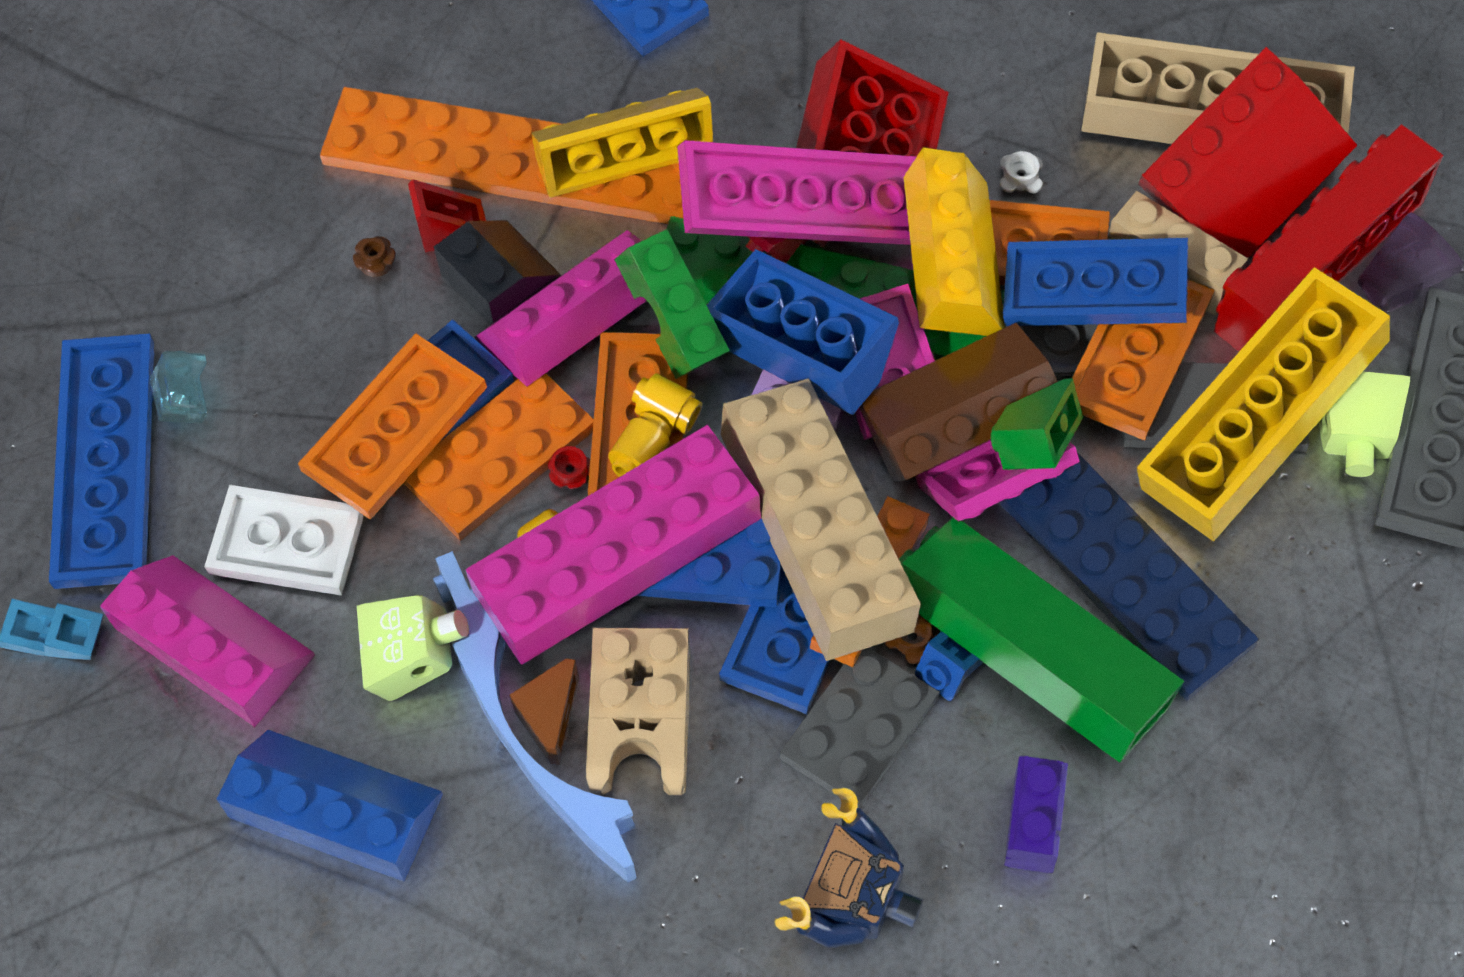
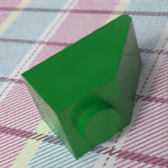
M1073 378L1063 379L1006 406L991 430V444L994 451L999 454L1003 470L1056 468L1083 419Z

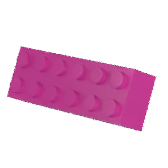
M706 425L468 567L465 571L473 593L520 664L523 665L760 520L759 493L711 428Z

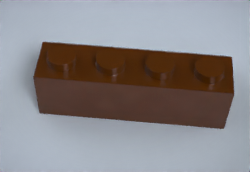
M1013 323L874 389L859 409L892 480L903 481L991 440L992 427L997 423L1007 405L1058 381L1049 361L1017 323Z

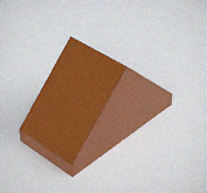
M564 659L509 695L514 713L549 763L560 765L579 681L576 661L573 659Z

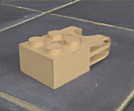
M593 628L586 779L590 793L604 795L610 792L617 766L623 759L634 754L648 755L657 761L661 767L665 793L668 795H683L686 792L691 655L688 628ZM644 680L642 686L634 685L635 682Z

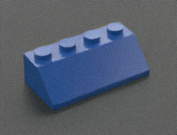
M757 249L754 250L707 304L730 350L728 352L789 383L809 378L818 398L851 415L858 410L880 383L899 325L898 317Z
M267 730L237 756L216 800L230 819L405 881L443 793L440 790Z

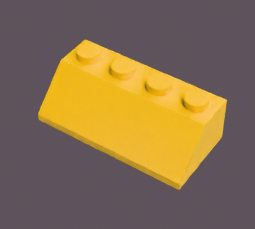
M697 87L685 91H674L660 98L645 102H633L623 108L605 113H593L583 119L561 125H549L542 130L532 132L536 160L549 198L678 163L677 146L684 140L713 142L712 113L709 96Z
M922 148L904 175L919 327L988 336L1005 328L988 184L964 153Z

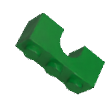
M667 229L628 247L614 259L634 299L643 297L653 308L661 328V334L655 340L675 379L730 351Z

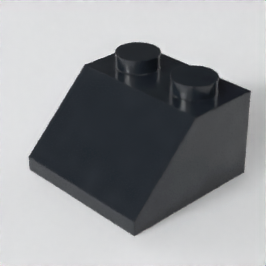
M507 220L468 221L434 246L441 275L490 325L561 276Z

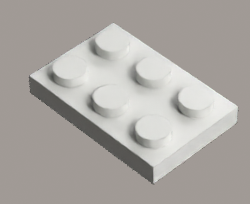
M229 485L204 567L210 575L342 596L364 515L343 502Z

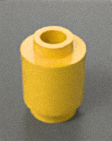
M657 373L650 379L643 377L632 396V401L636 403V414L640 415L643 412L652 413L663 419L671 428L672 433L678 430L685 435L694 426L703 405L701 401L695 399V393Z
M643 412L638 418L631 419L608 454L614 473L621 477L666 450L670 444L671 428L660 417L648 412Z

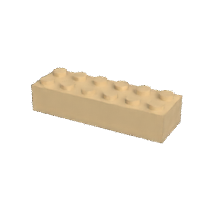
M1097 32L1081 131L1172 144L1258 54ZM1278 57L1300 77L1349 134L1355 67Z
M809 378L724 403L720 435L733 460L759 493L761 518L771 538L770 542L825 660L829 661L914 633L921 603Z

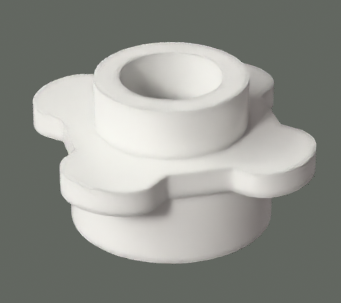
M1025 151L1004 156L1000 161V167L1004 170V177L1000 180L1001 189L1008 193H1012L1015 190H1027L1029 193L1039 192L1043 185L1042 180L1039 178V170L1042 169L1043 165L1042 160ZM1017 173H1024L1025 175L1019 176Z

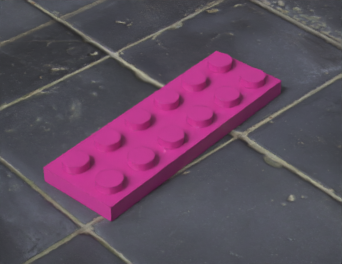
M684 140L677 146L685 233L911 245L904 175L916 159L915 156Z

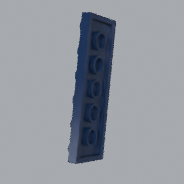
M1078 452L1080 462L1065 469L1061 475L1051 479H1044L1026 488L1019 496L1000 501L999 504L1132 644L1184 680L1178 693L1186 701L1190 700L1256 647L1259 638Z

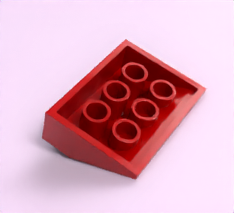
M840 39L816 62L796 148L917 157L922 148L937 149L949 92Z
M1265 47L1142 174L1138 185L1164 208L1246 258H1249L1358 145L1300 77Z

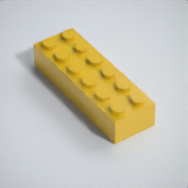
M1314 267L1136 467L1141 490L1214 542L1390 341V315Z

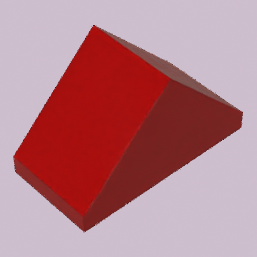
M414 179L408 183L425 252L434 251L436 244L466 222L486 221L482 202L479 198Z

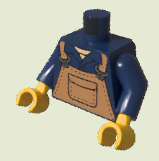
M848 788L832 789L833 793L838 795L841 800L840 810L831 803H823L821 807L822 812L828 818H842V825L835 823L803 898L792 897L780 901L781 905L787 906L791 910L792 919L788 917L775 919L776 927L784 931L797 928L801 935L827 948L861 944L867 938L877 939L886 917L913 928L924 900L898 889L904 870V865L899 861V853L880 827L862 809L857 808L858 800L853 791Z

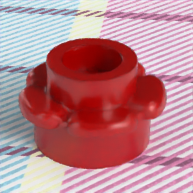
M574 446L559 448L548 462V469L551 470L549 473L551 482L560 488L568 486L569 489H576L583 486L587 481L586 477L589 476L590 458L586 457L581 449ZM572 466L574 467V470L572 472H567L566 468Z

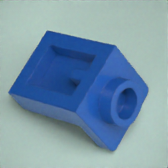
M941 631L927 643L915 670V676L939 691V694L946 700L951 701L958 695L964 680L983 662Z

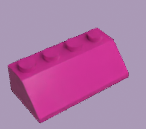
M626 230L474 337L475 340L523 384L529 386L647 301L643 297L634 299L614 261L628 247L642 240L629 230Z
M174 555L131 570L100 605L116 630L253 727L257 726L315 656L313 651Z

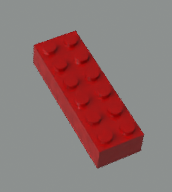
M1402 124L1389 136L1385 134L1380 135L1370 146L1367 152L1368 156L1361 162L1357 160L1352 161L1344 169L1339 177V182L1332 189L1328 186L1324 187L1313 199L1310 209L1303 216L1299 213L1295 214L1286 223L1281 232L1282 235L1274 243L1268 240L1257 250L1252 258V263L1245 270L1239 267L1230 274L1223 284V289L1225 290L1224 298L1216 308V312L1219 315L1214 332L1237 351H1240L1314 267L1340 283L1423 205L1444 155Z

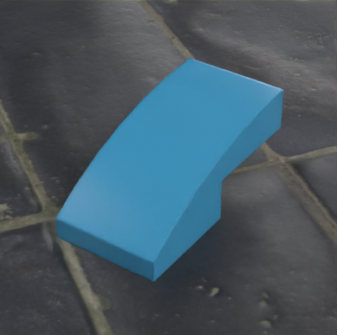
M11 599L0 633V648L48 657L91 660L104 614L57 603L54 609Z

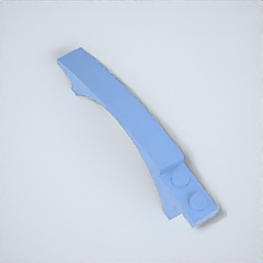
M453 551L435 558L441 575L433 577L440 598L443 604L452 600L455 610H460L465 615L469 626L468 636L453 643V650L493 731L538 794L595 855L627 882L637 879L634 863L621 834L636 828L632 820L633 813L627 800L599 796L569 785L549 773L524 750L513 735L503 715L500 700V671L507 643L472 589L469 590Z

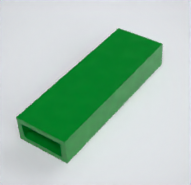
M954 517L941 528L937 526L932 527L915 552L908 549L899 558L921 603L919 609L920 616L974 654L982 662L1119 763L1168 711L1184 683V680L966 523L963 521L958 522Z

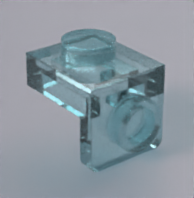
M165 351L162 353L150 377L159 421L202 424L208 413L200 382V376L207 364L204 354L186 353L184 351Z

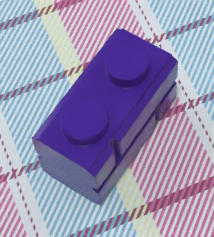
M1019 756L1014 778L1004 866L1053 873L1059 851V834L1062 824L1068 763Z

